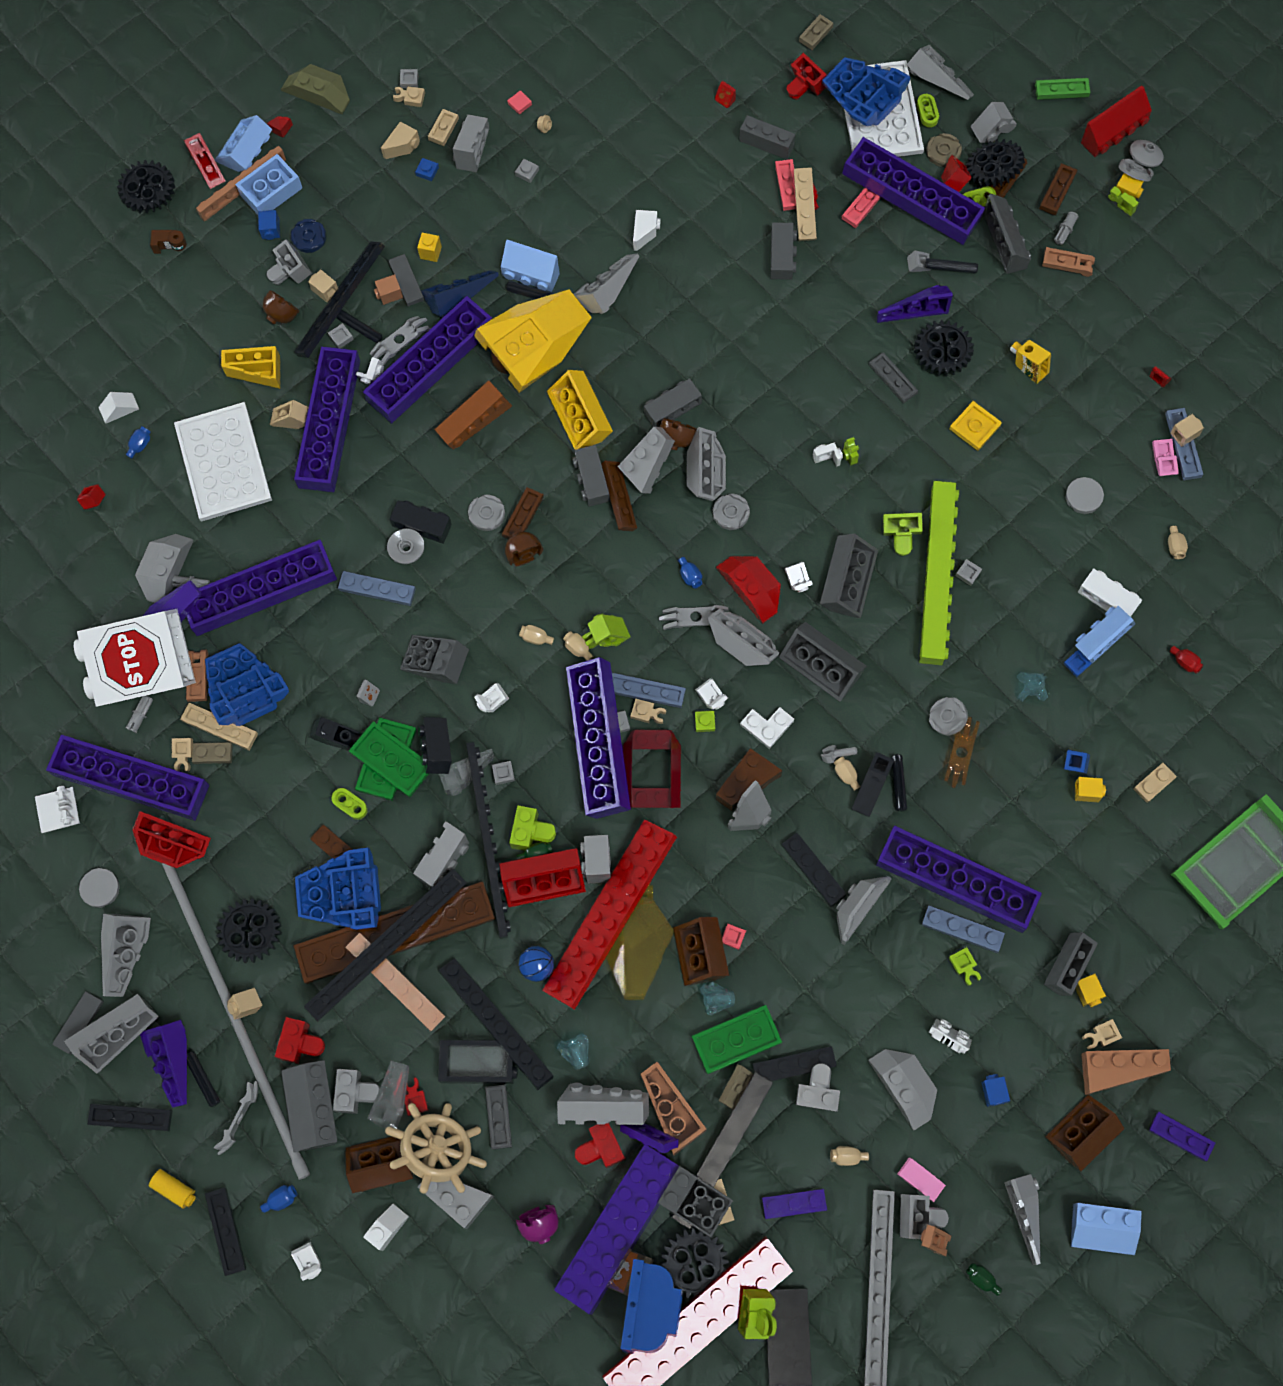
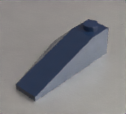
M489 270L468 277L469 280L456 279L453 280L451 285H443L441 283L421 290V293L433 314L444 317L466 296L471 299L497 278L499 274L496 271Z

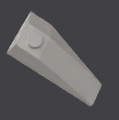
M756 780L741 796L737 804L738 808L732 815L735 819L729 821L728 829L730 831L759 829L761 825L765 827L771 820L772 810Z

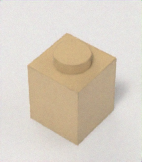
M321 269L313 274L308 281L311 290L325 302H328L338 289L336 281Z
M1191 414L1175 424L1170 433L1182 447L1200 436L1204 427L1202 422Z
M255 988L234 994L227 1001L228 1011L233 1015L234 1020L254 1014L262 1007Z

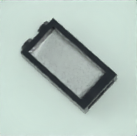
M440 1040L438 1082L445 1084H514V1079H517V1066H514L512 1059L496 1040Z

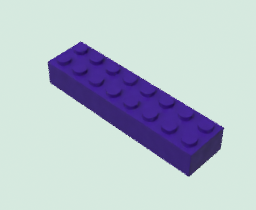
M862 137L843 168L842 174L962 245L965 244L985 211V207L865 137Z
M466 296L363 391L366 401L392 424L479 343L474 336L477 328L492 320V317Z
M321 347L294 477L300 489L335 492L357 381L356 372L359 371L360 366L357 350Z
M318 540L198 588L202 595L187 614V619L192 631L196 636H199L337 580V577L321 540Z
M598 657L568 666L566 671L585 815L598 819L629 811L631 807L611 663Z
M64 735L60 736L46 769L55 777L196 821L210 786L202 778Z
M897 826L893 827L876 866L1021 933L1027 929L1042 894Z
M644 1145L554 1291L588 1314L592 1315L627 1256L659 1207L658 1201L678 1170L679 1165L649 1146Z

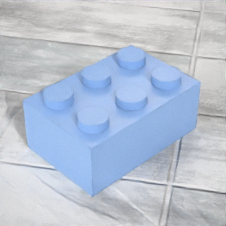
M278 154L235 184L240 196L257 215L258 211L274 210L302 189L298 175Z

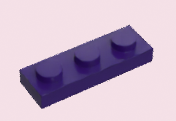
M1160 1112L1156 1113L1148 1130L1204 1162L1208 1160L1215 1145L1214 1141Z
M645 1123L643 1125H620V1132L628 1135L629 1138L641 1141L646 1146L657 1149L660 1153H667L669 1150L678 1148L679 1139Z
M824 1189L762 1198L765 1219L827 1211Z

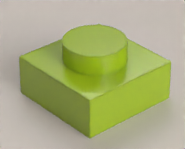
M714 711L695 712L696 732L715 731Z

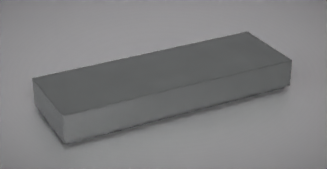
M405 254L388 260L407 306L424 301Z
M884 352L869 362V366L903 404L918 394V390Z
M85 991L52 1045L71 1055L72 1052L64 1041L90 1025L104 1002Z
M506 1085L485 1087L491 1149L511 1148L512 1138Z

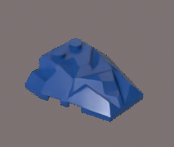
M844 57L822 80V83L853 119L865 126H871L872 124L879 125L900 103L902 93L909 84L910 76L896 68H891L889 71L881 69V65L875 64V67L865 65L864 61Z
M240 643L205 659L206 675L209 684L210 710L219 725H230L233 723L236 726H242L277 708L276 702L283 700L289 692L281 675L270 670L265 662H260L256 655Z
M370 848L348 850L343 855L332 858L327 863L319 867L316 866L295 877L298 917L350 927L356 930L377 927L378 912L381 911L378 868L373 863Z

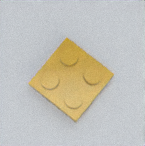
M972 401L952 423L949 430L979 451L999 429L1002 422Z

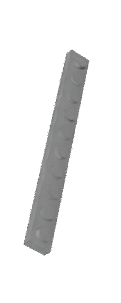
M873 1190L864 1386H886L895 1191Z

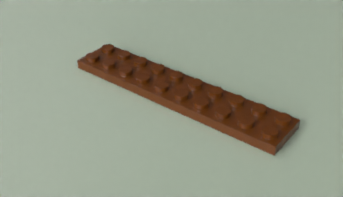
M484 882L462 888L391 955L495 920ZM412 906L379 916L377 927L356 930L346 927L294 945L304 983L308 984L342 972L356 959L346 946L359 933L372 944Z

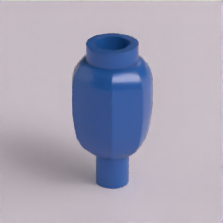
M141 426L140 429L134 431L128 442L129 450L126 456L132 459L135 453L141 452L147 446L151 433L148 429Z
M681 557L678 561L681 565L680 574L683 580L694 589L700 587L703 583L702 573L695 564L687 562L685 557Z
M283 1185L274 1190L268 1196L267 1202L260 1206L262 1212L265 1213L270 1209L279 1211L291 1205L294 1198L298 1196L293 1185L289 1187Z

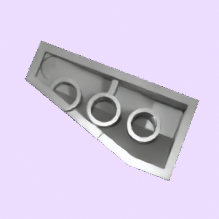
M930 45L920 48L906 64L909 67V71L915 76L918 75L920 78L967 100L974 96L961 79L954 77V70L943 64L945 60Z
M638 253L624 256L609 267L610 271L597 275L595 282L590 285L586 283L578 289L574 296L581 305L591 313L603 314L610 309L609 306L615 302L639 258Z
M103 914L101 930L103 996H124L133 975L134 965L136 961H139L140 951L143 944H146L148 940L151 918Z
M1029 1174L1004 1182L1032 1264L1038 1265L1041 1264L1039 1199L1037 1192L1039 1185L1036 1178H1032V1175Z

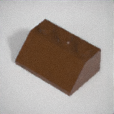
M700 917L673 927L685 986L715 981L729 976L718 917Z
M1087 1095L1045 1137L1069 1163L1082 1171L1125 1128L1114 1112L1090 1095Z
M388 1137L346 1147V1176L352 1194L413 1179V1172L406 1165L397 1169L390 1168L392 1161L402 1157L400 1151L401 1139Z

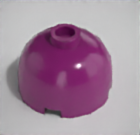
M545 1205L546 1209L540 1210L539 1207L533 1208L519 1216L520 1221L516 1219L517 1227L526 1240L538 1242L539 1244H544L551 1240L550 1237L555 1234L559 1224L558 1214L554 1205Z

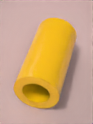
M159 1169L149 1182L151 1189L182 1209L186 1206L190 1207L195 1201V1190L162 1169Z

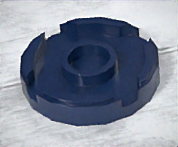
M304 219L299 221L291 231L293 245L301 252L312 253L319 250L325 244L326 231L320 222H316V220Z

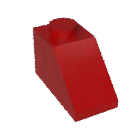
M951 155L941 178L944 184L960 192L972 177L965 164Z

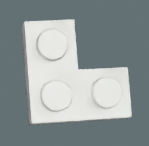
M779 707L767 721L752 709L741 721L740 726L770 749L794 722V718Z

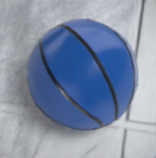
M529 947L519 958V970L530 981H543L553 971V957L543 947Z

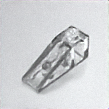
M492 749L480 753L481 758L477 759L478 766H482L484 769L495 758ZM469 758L451 764L449 774H439L447 796L450 794L451 796L460 794L472 782Z
M390 1062L368 1116V1120L380 1127H393L395 1129L398 1127L404 1111L409 1074L408 1065Z

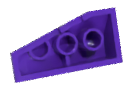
M936 285L879 310L877 323L948 314L953 294L947 286Z
M188 581L152 604L143 616L178 609L182 623L202 593L192 581Z
M181 1020L144 1030L140 1034L147 1057H152L156 1065L153 1069L156 1074L159 1073L163 1080L162 1088L172 1107L187 1104V1038L185 1027Z

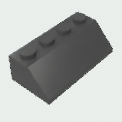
M989 194L983 215L1006 273L1009 274L1027 269L1031 261V254L1025 248V239L1023 235H1020L1018 221L1014 220L1012 206L1008 205L1005 198Z
M855 533L839 535L820 604L832 612L861 618L878 549Z
M807 622L796 628L779 656L780 659L840 702L867 667Z
M325 1060L305 1063L282 1070L281 1074L293 1152L335 1145L337 1143Z

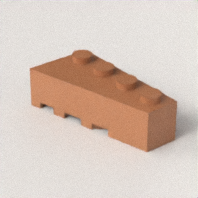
M1169 1049L1086 1051L1082 1054L1085 1095L1160 1075L1171 1070Z
M656 1062L642 1072L641 1077L664 1133L679 1139L678 1148L671 1150L674 1156L706 1132L707 1129L659 1063Z

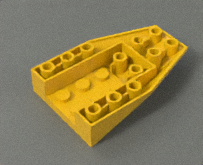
M569 289L515 305L477 328L474 336L485 350L490 348L509 372V381L520 393L563 361L592 317Z

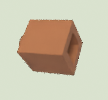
M395 274L375 281L377 288L374 289L377 300L381 299L383 305L403 298Z

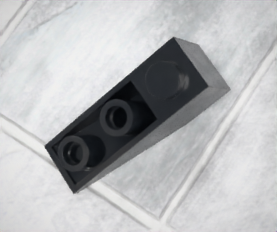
M319 717L313 723L309 738L349 751L363 733Z
M878 752L875 753L851 810L870 817L894 759Z

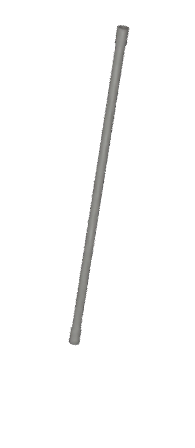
M162 863L289 1153L299 1180L304 1179L310 1175V1172L300 1152H293L290 1129L241 1018L234 1020L233 1015L228 1011L227 1001L231 998V995L174 867Z

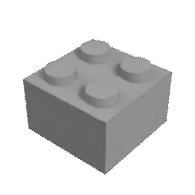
M608 835L584 836V842H581L582 859L585 858V862H582L583 878H587L588 883L607 882L611 878Z

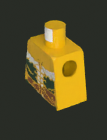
M1028 340L1023 345L1015 342L1011 346L1010 350L1016 354V366L1036 384L1049 374L1051 353L1031 340Z

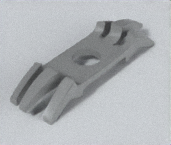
M419 316L408 319L393 334L382 342H378L370 352V355L378 359L385 354L381 360L384 366L399 350L412 340L417 339L422 333L430 330L428 326L418 328L427 319H420ZM398 335H402L405 338L400 344L394 341Z
M719 605L696 608L673 607L663 610V614L667 615L659 617V621L676 620L664 625L663 630L691 626H710L708 618L714 611H717L719 608L724 611L729 610L728 607ZM694 612L700 613L702 616L701 620L698 622L692 621L690 618L691 614Z
M257 1081L254 1084L247 1082V1093L239 1101L242 1104L228 1130H224L223 1140L214 1146V1149L220 1150L217 1153L218 1155L226 1152L236 1142L234 1134L249 1105L256 1103L258 1095Z

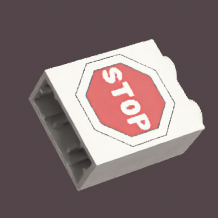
M178 609L77 631L79 639L74 641V652L80 662H85L88 676L83 680L84 691L89 699H94L96 707L196 683Z

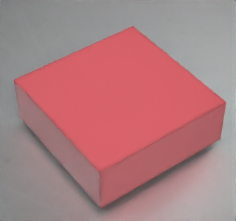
M522 91L517 92L507 100L508 105L519 115L532 105V101Z
M727 924L722 937L723 944L739 950L746 930Z

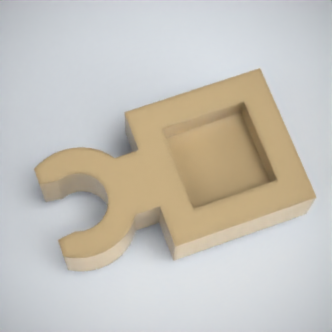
M408 86L406 91L401 87H395V92L400 94L393 95L395 102L404 100L405 105L422 107L425 89Z
M635 699L630 718L649 723L650 718H652L656 723L663 724V719L658 718L657 715L660 713L666 714V710L664 708L653 709L654 703Z
M192 738L172 739V758H177L174 770L180 772V766L184 764L185 771H190L191 765L188 762V758H192Z
M1113 1019L1094 1027L1093 1029L1096 1034L1087 1033L1082 1037L1083 1040L1086 1038L1092 1039V1045L1087 1047L1089 1050L1095 1048L1098 1042L1104 1047L1122 1038Z

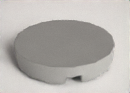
M1122 159L1119 164V169L1122 172L1141 181H1151L1154 175L1150 168L1146 170L1143 168V165L1133 159Z
M1083 477L1077 478L1070 483L1065 497L1067 504L1075 512L1089 514L1100 507L1103 502L1104 493L1098 482L1091 478Z
M737 494L723 495L715 502L713 518L723 529L737 530L748 522L750 508L742 496Z
M482 495V497L475 498L469 505V520L474 527L482 531L498 528L505 518V509L501 500L492 495Z
M945 697L935 702L931 707L929 722L932 728L939 734L946 736L954 735L966 725L968 711L965 705L957 698Z
M102 868L91 870L85 874L79 886L80 896L83 901L97 908L105 907L114 902L120 889L115 874Z

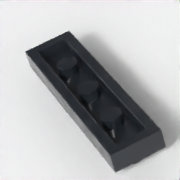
M795 833L782 843L781 846L830 907L846 896V892L798 833Z
M831 1046L754 1063L753 1069L754 1073L756 1072L772 1082L811 1073L812 1068L817 1064H825L829 1068H835L837 1064Z
M90 1104L87 1125L170 1131L173 1111Z
M224 1187L206 1193L205 1197L224 1275L229 1276L247 1270L227 1188Z

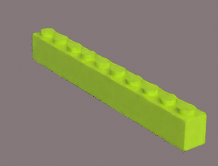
M934 481L931 490L919 662L922 664L943 665L944 660L948 659L949 648L945 647L946 641H949L950 630H947V623L950 624L951 612H948V606L952 604V594H949V588L953 587V577L950 576V571L954 570L955 562L954 559H951L952 553H955L956 542L953 541V535H956L957 530L954 518H957L958 507H955V501H958L959 490H956V483Z

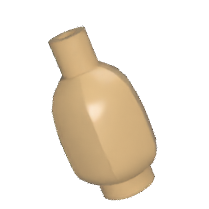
M1171 526V534L1168 537L1170 554L1177 560L1186 557L1185 553L1188 550L1186 538L1178 532L1177 526Z
M522 625L519 634L525 642L535 645H542L544 643L552 645L554 640L553 637L547 636L543 629L533 625Z
M570 631L564 636L565 646L572 654L584 657L587 661L594 657L589 652V646L585 644L586 641L578 633L573 634Z
M844 757L834 762L835 772L845 784H850L854 791L861 786L857 782V772L852 763Z
M838 1146L836 1149H831L830 1160L840 1166H853L858 1164L860 1160L868 1161L869 1153L860 1152L857 1148L851 1146Z

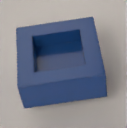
M422 158L415 174L418 177L432 181L439 165L436 162Z
M1078 649L1063 664L1078 677L1092 663Z

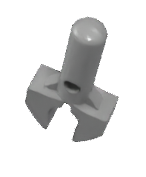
M831 745L822 750L823 754H821V757L825 763H834L837 757L856 755L858 750L856 747L837 749L835 745Z

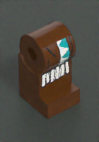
M151 230L150 246L154 254H161V249L182 251L186 248L187 243L181 231Z

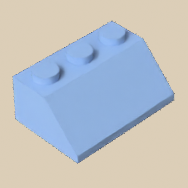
M257 115L242 119L215 161L237 172L247 170L252 166L251 161L261 152L260 147L262 144L269 140L272 128Z
M510 240L506 241L501 263L502 276L508 280L514 279L524 285H532L538 289L552 292L560 275L557 256Z
M1119 606L1116 608L1111 607L1105 613L1106 617L1102 621L1097 620L1090 627L1092 630L1087 635L1083 633L1076 640L1077 644L1075 646L1091 663L1095 662L1135 625L1134 620Z
M1083 1203L1073 1204L1071 1247L1135 1255L1141 1232V1211Z

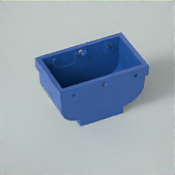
M633 1259L621 1350L623 1352L634 1354V1351L655 1353L665 1346L668 1336L677 1337L683 1292L682 1289L675 1288L670 1273L664 1267L647 1264L644 1260Z

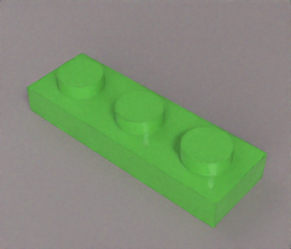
M1089 78L1036 80L1035 83L1037 100L1089 97L1090 95Z

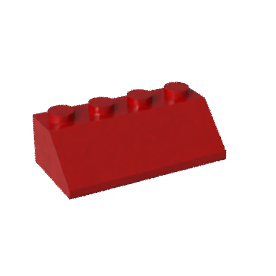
M1141 85L1087 123L1081 144L1094 157L1100 153L1104 154L1113 144L1117 145L1126 135L1130 136L1136 128L1148 123L1152 109L1144 87Z
M577 848L500 863L501 879L508 907L586 892Z

